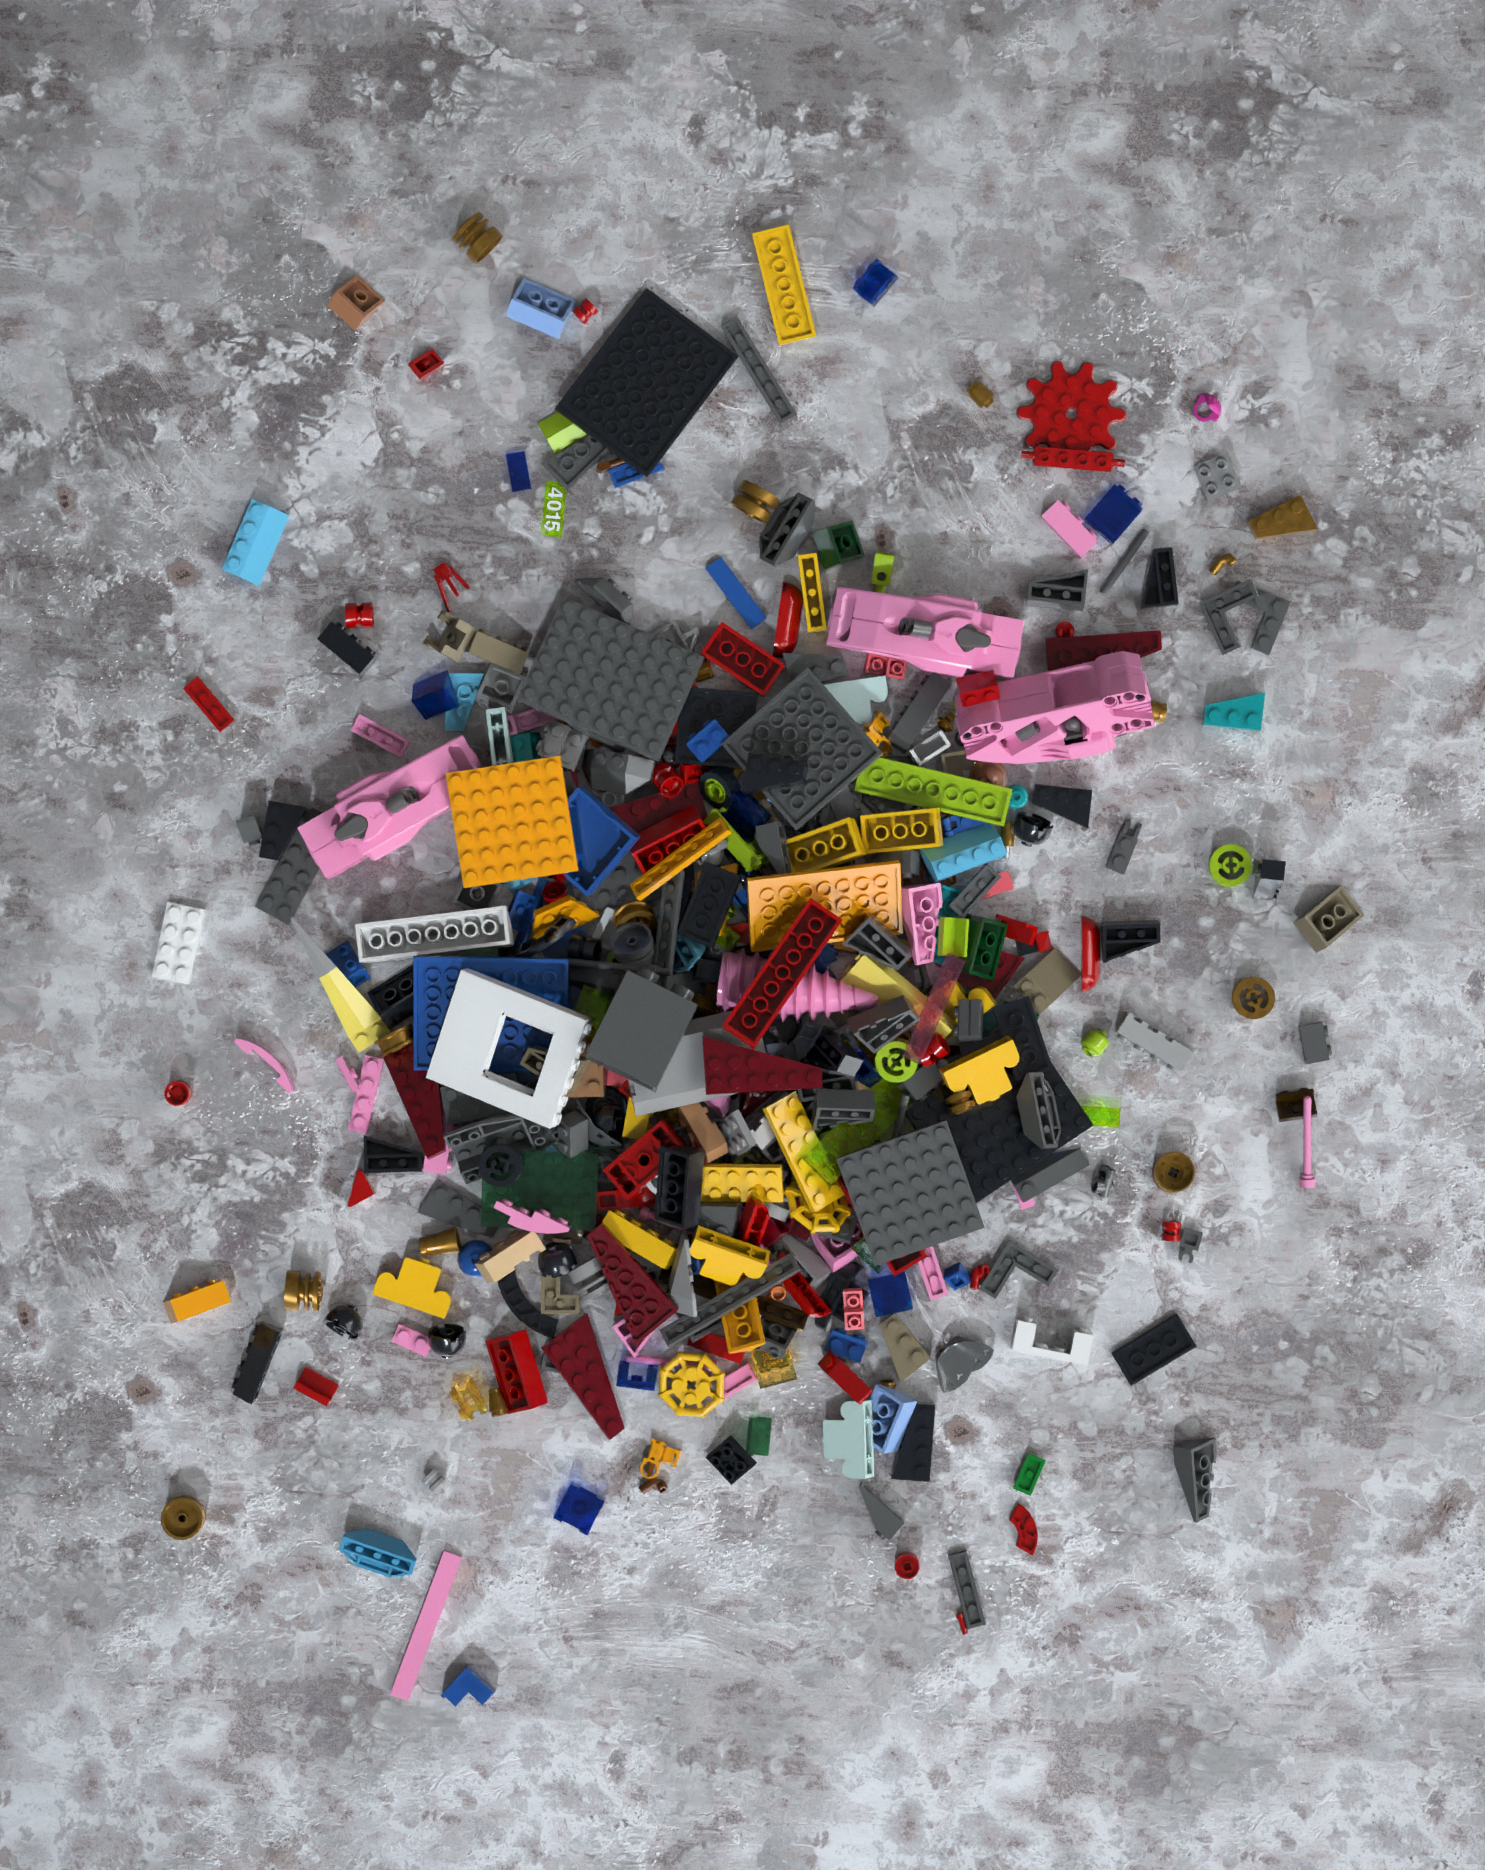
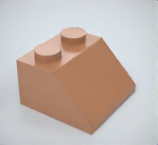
M356 275L334 293L327 306L356 331L366 323L385 300Z

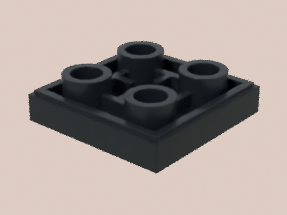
M732 1435L728 1436L705 1457L731 1485L757 1463Z

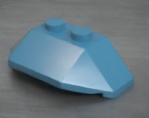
M368 1528L345 1533L339 1551L344 1553L346 1558L355 1566L389 1578L412 1575L417 1560L403 1540Z

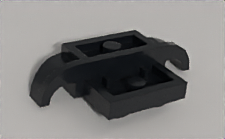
M852 1262L833 1274L820 1296L832 1312L824 1317H814L817 1328L825 1332L828 1322L834 1316L845 1323L843 1289L861 1288L854 1282L856 1281L855 1277L864 1266L858 1262ZM862 1288L864 1304L870 1292Z

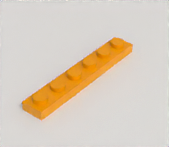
M722 817L718 818L632 882L630 887L635 897L639 901L643 900L729 836L731 831Z

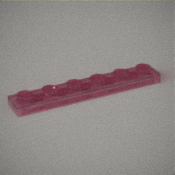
M950 953L946 955L921 1011L920 1020L916 1023L903 1052V1057L917 1064L922 1062L966 961Z

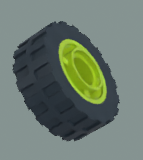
M715 766L700 776L699 788L701 795L713 808L720 810L724 807L727 809L740 799L741 786L737 777L728 768Z

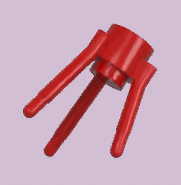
M444 562L434 568L433 571L436 574L434 579L438 584L446 610L450 612L449 603L441 581L448 583L456 597L459 596V593L450 580L452 575L466 589H470V586L455 572L452 566L448 567L447 563Z

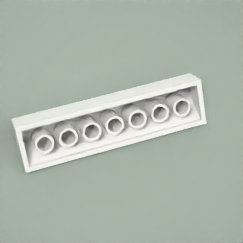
M507 906L355 924L359 962L363 964L413 958L414 955L431 956L514 945L512 925Z

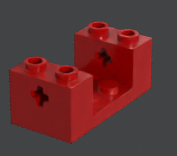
M667 1120L658 1122L603 1169L604 1173L627 1200L637 1197L647 1188V1184L658 1175L661 1145L688 1146ZM644 1154L650 1160L646 1166L640 1163V1157Z

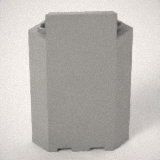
M732 1011L690 1021L656 1092L627 1079L636 1116L738 1094L706 1095L702 1036L751 1049L722 1029V1025ZM761 1038L754 1050L766 1053L763 1039Z

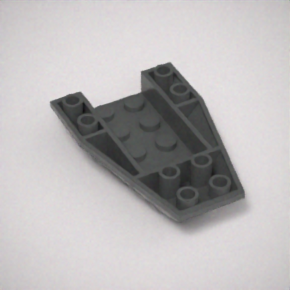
M507 1112L445 1132L443 1137L448 1148L452 1149L458 1161L460 1173L465 1184H469L483 1179L479 1171V1161L484 1151L489 1147L501 1143L511 1145L519 1151L522 1159L525 1160L558 1142V1125L549 1129L511 1112ZM495 1152L490 1156L488 1166L491 1167L492 1161L496 1158L499 1161L498 1157L500 1156L510 1158V1156L505 1152ZM499 1161L497 1168H500L501 1166L502 1170L504 1171L503 1167L505 1166V1163H501Z

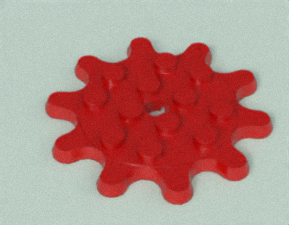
M1055 361L1051 364L1052 377L1048 382H1041L1036 378L1027 380L1026 388L1033 394L1034 401L1028 406L1018 407L1016 415L1019 419L1028 420L1033 425V431L1025 438V445L1028 448H1035V446L1045 444L1048 447L1092 450L1094 446L1099 445L1107 450L1115 448L1116 439L1110 435L1109 426L1114 422H1122L1126 418L1124 409L1115 408L1109 402L1110 396L1118 388L1115 380H1107L1101 384L1096 383L1093 380L1094 365L1091 362L1082 363L1077 373L1070 374L1065 370V366L1061 361ZM1070 408H1074L1077 412V416L1073 419L1066 416V411Z

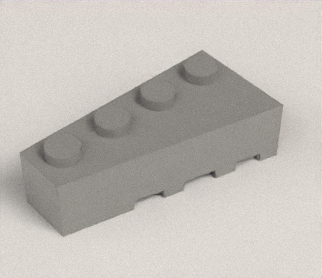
M1126 1012L1115 1030L1118 1033L1117 1037L1126 1043L1130 1040L1135 1043L1134 1048L1142 1053L1144 1050L1151 1053L1150 1057L1159 1063L1161 1060L1168 1063L1166 1067L1175 1073L1177 1070L1183 1071L1193 1054L1192 1050L1151 1027L1143 1020L1136 1018L1130 1012Z

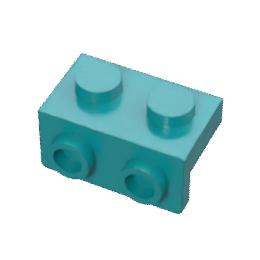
M540 732L510 736L514 762L540 759L537 755L538 751H536L539 740H542Z

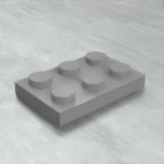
M739 1109L732 1112L717 1125L727 1142L728 1154L734 1160L741 1157L757 1144Z

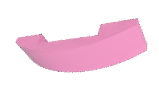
M536 709L507 716L510 736L545 726L547 723L551 724L553 720L560 721V719Z
M240 1038L234 1040L247 1054L255 1050L280 1074L276 1082L289 1094L294 1091L287 1071L274 1055L254 1042Z

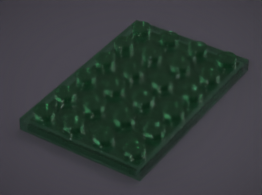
M518 1150L523 1159V1170L520 1177L514 1183L505 1187H495L488 1184L482 1178L481 1227L517 1228L508 1224L511 1216L494 1208L496 1201L503 1198L513 1202L512 1206L518 1209L523 1207L529 1210L532 1216L536 1209L539 1211L541 1208L551 1213V1217L555 1219L561 1217L567 1220V1225L571 1226L570 1230L592 1231L597 1227L599 1153H579L569 1158L561 1152ZM495 1152L490 1156L488 1166L491 1167L492 1161L496 1158L499 1161L498 1157L500 1156L510 1158V1156L505 1152ZM499 1161L497 1168H502L504 1172L503 1167L505 1166V1163H501ZM511 1164L509 1171L498 1175L493 1172L492 1174L498 1179L509 1178L514 1171V1165Z

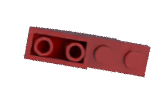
M648 1187L631 1200H627L618 1188L608 1191L577 1193L578 1213L656 1205L655 1194Z

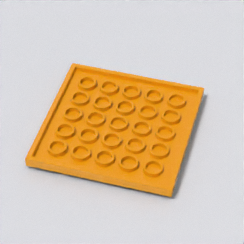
M561 755L445 773L464 888L579 871Z

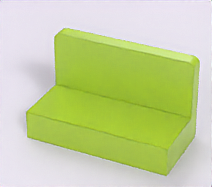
M940 917L937 955L967 957L969 919Z

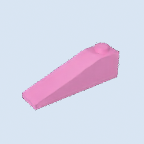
M941 883L901 887L902 923L910 949L912 950L915 965L933 962L937 940L935 933L936 927L939 926L938 914L943 902Z
M859 1221L850 1244L811 1234V1238L822 1260L830 1267L833 1273L868 1248Z

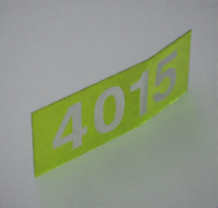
M546 481L541 536L562 537L566 489L559 482Z

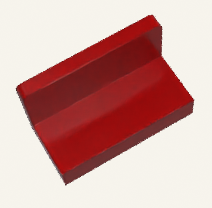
M996 914L995 918L1001 919V923L1008 924L1006 938L1033 946L1038 927Z
M305 1367L293 1389L327 1407L339 1385Z

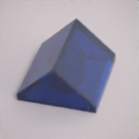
M448 670L413 684L411 701L425 720L459 707Z

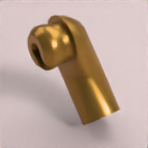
M1227 553L1217 558L1209 571L1217 575L1226 563L1231 567L1237 559L1232 556L1233 554Z

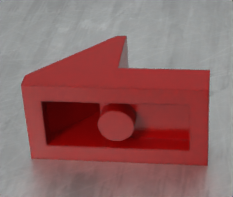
M680 764V777L683 780V784L699 782L700 776L712 767Z

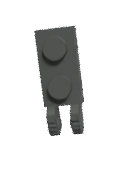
M1130 819L1126 820L1122 832L1119 833L1106 866L1107 869L1122 875L1125 874L1138 841L1137 837L1142 828V824L1138 823L1133 837L1126 835L1131 825Z

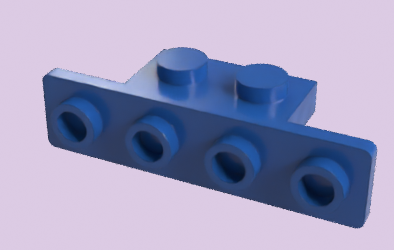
M539 878L533 895L518 889L515 890L508 908L512 929L518 931L513 948H518L521 946V943L528 941L532 931V923L534 922V911L542 907V890L549 884L548 880Z

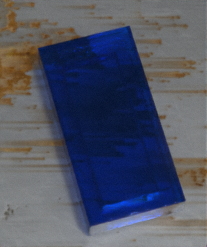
M525 451L506 454L512 492L532 489Z

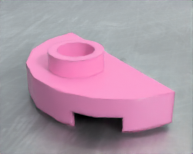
M340 1056L336 1059V1063L352 1092H355L359 1089L355 1079L358 1075L354 1068H349L344 1058Z

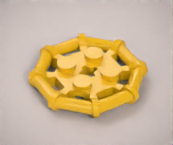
M794 1178L790 1185L784 1189L790 1209V1217L795 1218L809 1229V1232L812 1234L815 1232L837 1233L847 1216L851 1215V1209L848 1207L845 1194L838 1198L840 1205L835 1200L820 1210L811 1213L801 1190L796 1189L799 1185ZM795 1197L799 1198V1208H797ZM835 1211L839 1213L837 1219L833 1217ZM819 1220H827L828 1224L818 1223Z
M679 1351L676 1356L658 1370L660 1373L658 1397L662 1398L678 1417L679 1415L705 1418L711 1410L725 1400L724 1377L726 1374L716 1366L707 1353L697 1354ZM687 1361H700L699 1365L695 1366L687 1364ZM678 1363L681 1364L682 1367L677 1372L671 1370ZM704 1364L712 1371V1375L703 1368ZM667 1377L672 1378L671 1388H667ZM717 1380L716 1391L711 1390V1382ZM687 1381H695L696 1388L688 1387ZM674 1393L681 1400L679 1405L672 1399L670 1394ZM707 1396L712 1397L713 1399L704 1406L702 1401ZM685 1403L689 1405L697 1404L698 1409L684 1408Z

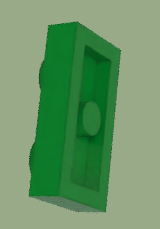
M1027 1453L1013 1489L1031 1496L1046 1460Z

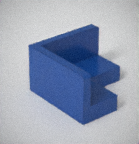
M467 1664L441 1693V1697L447 1698L456 1707L469 1692L483 1705L493 1696L496 1690Z

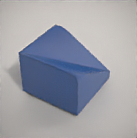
M958 1262L944 1270L943 1279L955 1291L970 1284L971 1273L961 1262Z

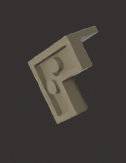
M965 750L940 754L943 772L962 777V770L971 769L978 761L967 759Z
M541 1275V1314H579L580 1294H560V1277L552 1278L551 1275H546V1278Z

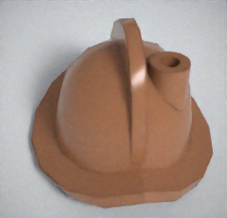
M977 761L970 770L969 778L1004 787L1008 785V774L1001 763Z

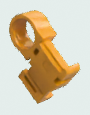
M875 710L874 714L876 717L871 723L866 722L862 729L883 752L881 757H885L891 750V743L881 734L883 733V728L887 727L890 722L881 712ZM881 741L884 742L883 748L879 746Z
M650 1439L649 1441H652L648 1456L647 1458L644 1457L640 1466V1473L647 1479L658 1476L661 1466L659 1461H662V1463L668 1462L671 1463L670 1466L677 1467L681 1455L680 1450L671 1447L664 1448L663 1446H667L666 1443ZM647 1462H651L648 1473L645 1475L643 1473V1466ZM654 1464H655V1465H656V1472H655V1474H654L653 1476H651V1473H652V1470H653V1467H654Z

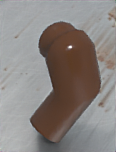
M652 1478L640 1485L639 1489L643 1494L651 1489L665 1493L668 1490V1484L662 1479Z

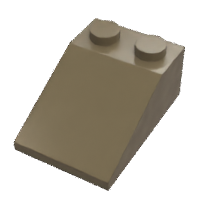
M1340 885L1293 923L1317 953L1330 946L1359 921L1364 914L1343 886Z
M1054 948L1012 987L1022 998L1030 997L1033 1009L1039 1015L1066 991L1080 975Z

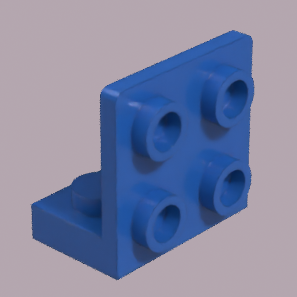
M345 941L326 953L328 958L355 988L371 978L368 971L359 962V958L349 941Z

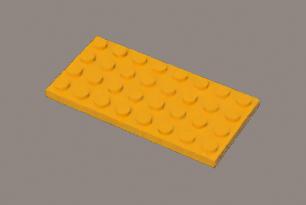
M899 860L747 878L751 952L774 950L810 898L842 919L841 924L828 943L843 941L870 912L894 935L903 934L901 868Z

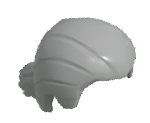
M723 839L697 859V863L703 868L706 862L719 866L724 856V849L728 845L726 840Z

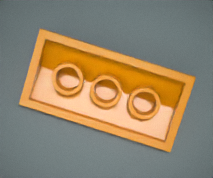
M744 1272L741 1274L737 1284L748 1278ZM714 1280L717 1296L733 1287ZM756 1297L721 1317L729 1354L751 1351L766 1343Z

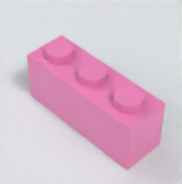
M1057 500L1041 518L1081 559L1098 542L1096 540L1097 535L1091 529L1087 530L1083 526L1084 521L1078 515L1073 516L1070 513L1071 508L1066 502Z

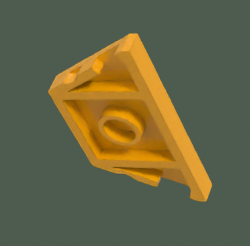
M567 895L534 911L532 938L537 940L542 937L545 930L552 926L562 915L572 917L577 922L570 930L600 917L596 909L592 910L587 907V904L577 901L571 895Z

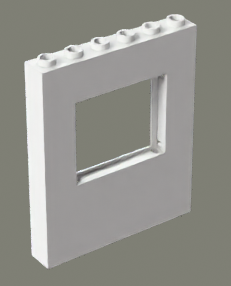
M462 969L426 1078L549 1129L559 1125L562 1119V1114L560 1113L562 1107H565L568 1101L567 1092L574 1083V1078L572 1077L580 1065L579 1057L586 1047L585 1039L592 1029V1018L472 969ZM506 1016L553 1034L535 1090L488 1071Z

